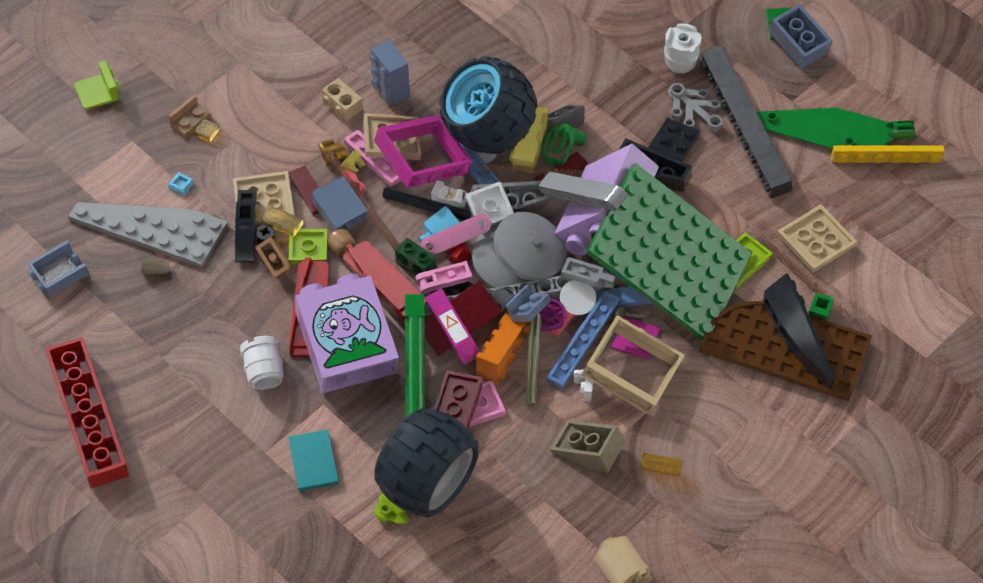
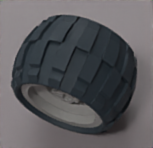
M428 407L421 408L408 415L385 442L375 464V482L388 500L400 509L417 516L432 517L449 506L467 483L478 460L479 444L468 428L451 415L436 409L433 411Z

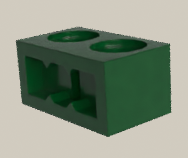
M406 238L395 249L396 263L415 276L419 273L437 269V257L409 238Z

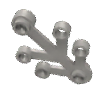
M674 83L669 87L668 96L673 99L671 118L675 120L681 118V100L686 105L685 125L694 128V111L708 123L707 126L711 131L717 132L721 129L722 118L718 115L710 116L701 108L706 107L713 112L720 109L721 103L719 100H706L708 96L707 90L685 89L680 83ZM689 97H697L698 100H692Z

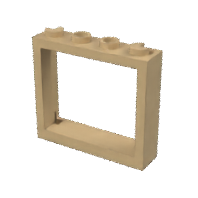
M617 315L581 375L650 415L685 355ZM614 332L671 365L654 397L596 363Z

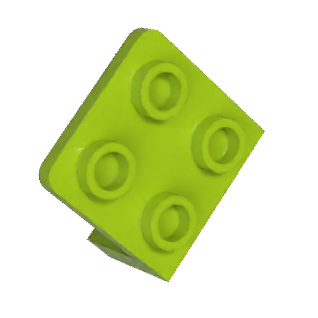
M105 60L98 62L101 74L74 83L85 110L119 100L117 90L120 87L117 79L113 80L114 73L112 67H108Z

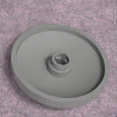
M529 212L510 214L501 221L494 234V248L501 263L516 276L529 281L554 277L565 264L567 248L565 247V242L554 234L557 228L550 221Z
M500 223L492 225L487 232L478 236L473 246L472 265L476 275L486 286L497 288L529 282V280L522 279L510 272L501 263L496 254L494 234Z

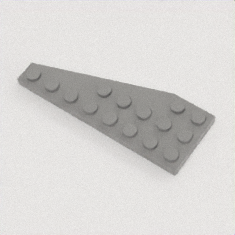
M77 202L68 215L69 220L200 268L204 267L228 227L227 221L192 209Z

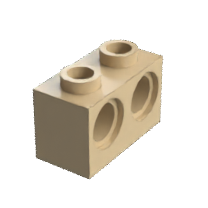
M339 78L322 89L324 104L328 107L330 106L339 117L344 118L346 121L363 110L362 98Z

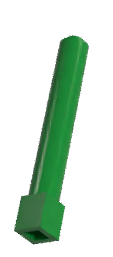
M405 294L406 417L414 411L425 408L424 294Z

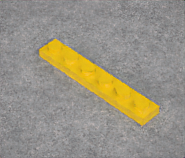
M944 145L833 146L831 161L832 163H942L945 150Z

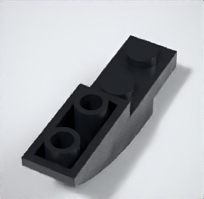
M238 190L235 216V263H254L257 190Z

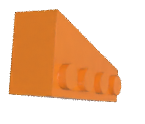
M507 310L498 324L499 330L494 329L490 342L486 341L483 346V353L479 352L476 356V376L484 377L485 381L493 380L495 385H498L501 379L504 380L509 364L512 365L515 361L517 349L520 350L523 346L525 334H529L530 322H512Z

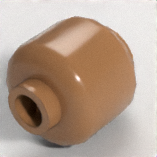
M336 229L329 235L328 245L338 257H342L347 252V245L350 243L352 247L356 245L354 238L345 229Z

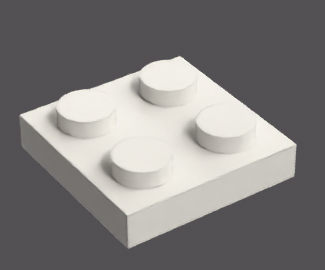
M501 182L465 195L473 216L486 214L490 217L492 225L500 223L504 218L514 213ZM480 220L478 222V225L480 227H484L485 222L483 220Z

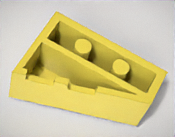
M537 107L535 112L536 118L529 133L517 143L514 150H511L509 161H512L513 169L516 170L515 165L517 170L520 165V171L522 166H524L525 172H528L529 166L531 171L533 166L535 169L542 141L547 133V108Z

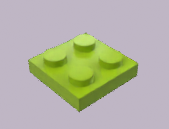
M290 229L289 264H299L305 261V257H311L312 261L327 262L328 230Z

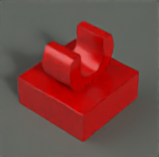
M460 243L456 248L451 247L447 251V254L451 255L450 261L454 264L465 261L468 263L472 257L465 243Z

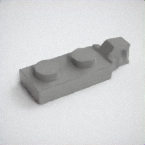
M570 257L567 258L561 271V276L596 287L604 286L613 289L616 283V276L608 274L603 267Z

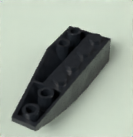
M788 273L784 274L764 291L762 302L788 348L814 377L830 389L836 378L835 372L829 365L806 310L803 296L797 292L795 281L791 280Z

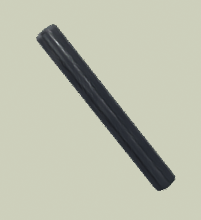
M387 187L384 188L382 197L385 199L436 213L446 206L456 218L461 220H467L471 217L470 210Z

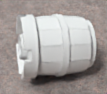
M680 23L677 24V27L669 28L666 33L665 63L673 72L687 73L697 64L700 55L701 34L692 25Z
M273 336L254 337L253 342L248 343V340L240 345V353L244 361V372L246 373L249 385L253 389L265 390L280 385L284 378L283 361L279 353L278 340L275 341Z

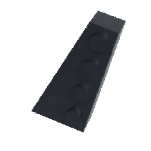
M625 138L619 150L633 144L659 166L655 174V178L669 189L684 192L692 178L691 165Z

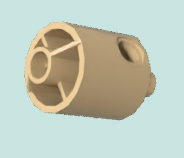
M627 536L611 537L600 544L599 550L594 557V562L611 583H648L651 581V568L645 564L640 553Z

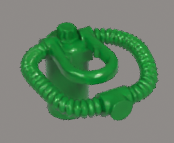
M566 123L554 127L543 138L541 155L548 165L552 167L563 165L567 161L574 144L583 146L587 141V135ZM553 134L554 136L549 145V150L553 154H559L563 150L566 140L569 141L568 147L560 160L549 157L546 152L547 142ZM559 136L562 138V141L560 140L561 144L557 150H554V144Z

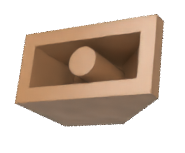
M269 237L255 247L275 279L291 268L278 241L272 237Z

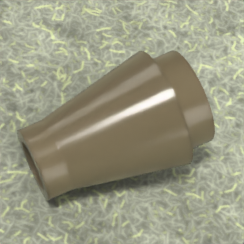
M150 257L148 259L143 258L141 273H145V275H168L169 263H164Z

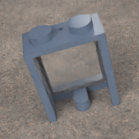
M68 240L28 262L30 268L28 273L31 279L38 281L39 284L37 286L42 294L46 293L50 299L52 298L51 296L78 280L90 277L85 263L82 264L78 254L72 251Z

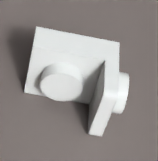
M584 369L574 370V383L581 384L580 393L584 394L583 401L591 402L593 382L581 375Z

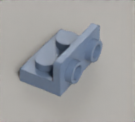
M525 285L506 304V308L512 322H530L551 301L549 294L533 293L531 286Z

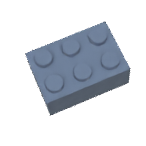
M801 4L771 21L769 33L801 69L830 52L832 39Z
M390 40L371 48L370 61L372 63L371 73L373 76L371 82L374 89L379 90L383 100L387 101L391 107L410 98L409 68L405 58Z

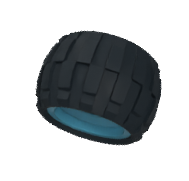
M482 56L480 59L473 58L464 65L459 66L443 87L444 89L439 101V105H441L439 113L443 124L455 140L470 150L486 154H500L504 150H510L525 138L532 124H534L538 103L533 86L525 74L509 62L488 56Z

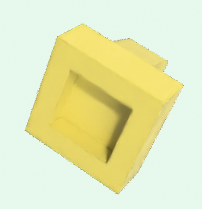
M356 149L341 163L340 167L343 166V169L357 173L359 170L355 167V164L361 168L365 163L360 157L361 153Z

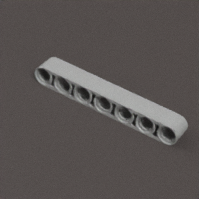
M549 172L538 186V189L546 196L611 211H617L628 196L626 191L617 185Z

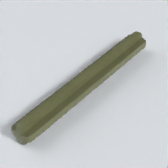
M540 313L530 321L525 398L527 406H536L541 330Z

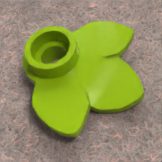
M382 493L378 499L379 504L374 509L376 518L381 522L390 520L395 524L409 522L406 511L393 504Z

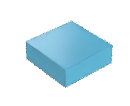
M178 172L168 184V188L184 196L193 186L194 179Z

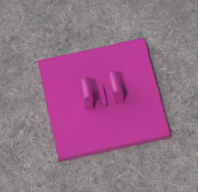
M628 317L623 318L657 338L660 331L659 327ZM616 334L611 346L612 349L648 360L651 354Z

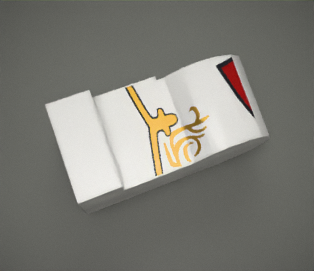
M437 180L431 192V200L464 209L467 202L465 198L467 192L444 186V182Z

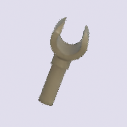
M618 307L613 315V320L617 315L621 318H641L640 314L626 312L622 307Z

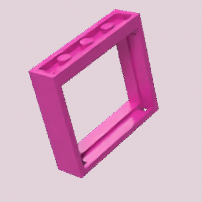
M440 115L379 127L374 138V142L406 188L463 176L468 173L473 162L460 143L451 136L443 124ZM433 133L453 163L413 172L393 142Z

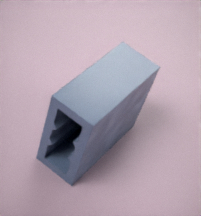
M344 176L339 179H333L328 185L323 188L319 187L312 193L313 205L332 231L336 229L348 230L367 219V208Z

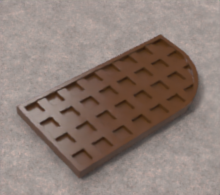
M762 301L739 303L720 312L719 316L711 321L712 327L714 325L715 327L713 331L705 334L699 352L849 402L872 335L809 315L829 365L835 372L836 378L830 389L814 377L788 348Z

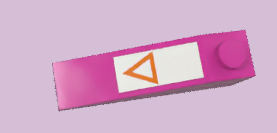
M442 288L426 296L424 299L461 365L463 366L476 359L480 351Z

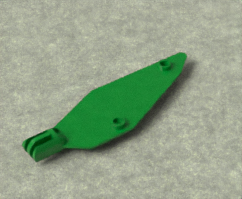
M837 107L756 112L765 130L833 149V146H885L892 139L916 137L913 120L888 122Z

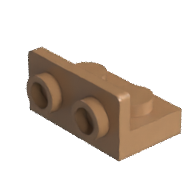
M193 95L186 99L177 109L171 111L168 116L170 127L186 138L211 118V112L200 105L197 96Z

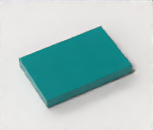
M328 429L288 437L299 492L339 484Z

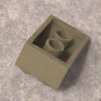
M567 420L551 446L550 451L588 469L609 472L623 448L625 440L617 426Z

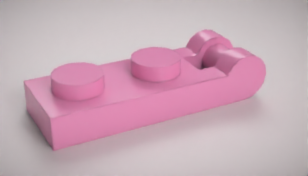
M467 261L419 273L415 278L417 283L420 284L421 294L427 295L434 290L472 281V274Z

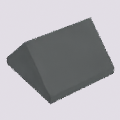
M568 104L549 113L547 132L564 123L574 128L584 125V105Z

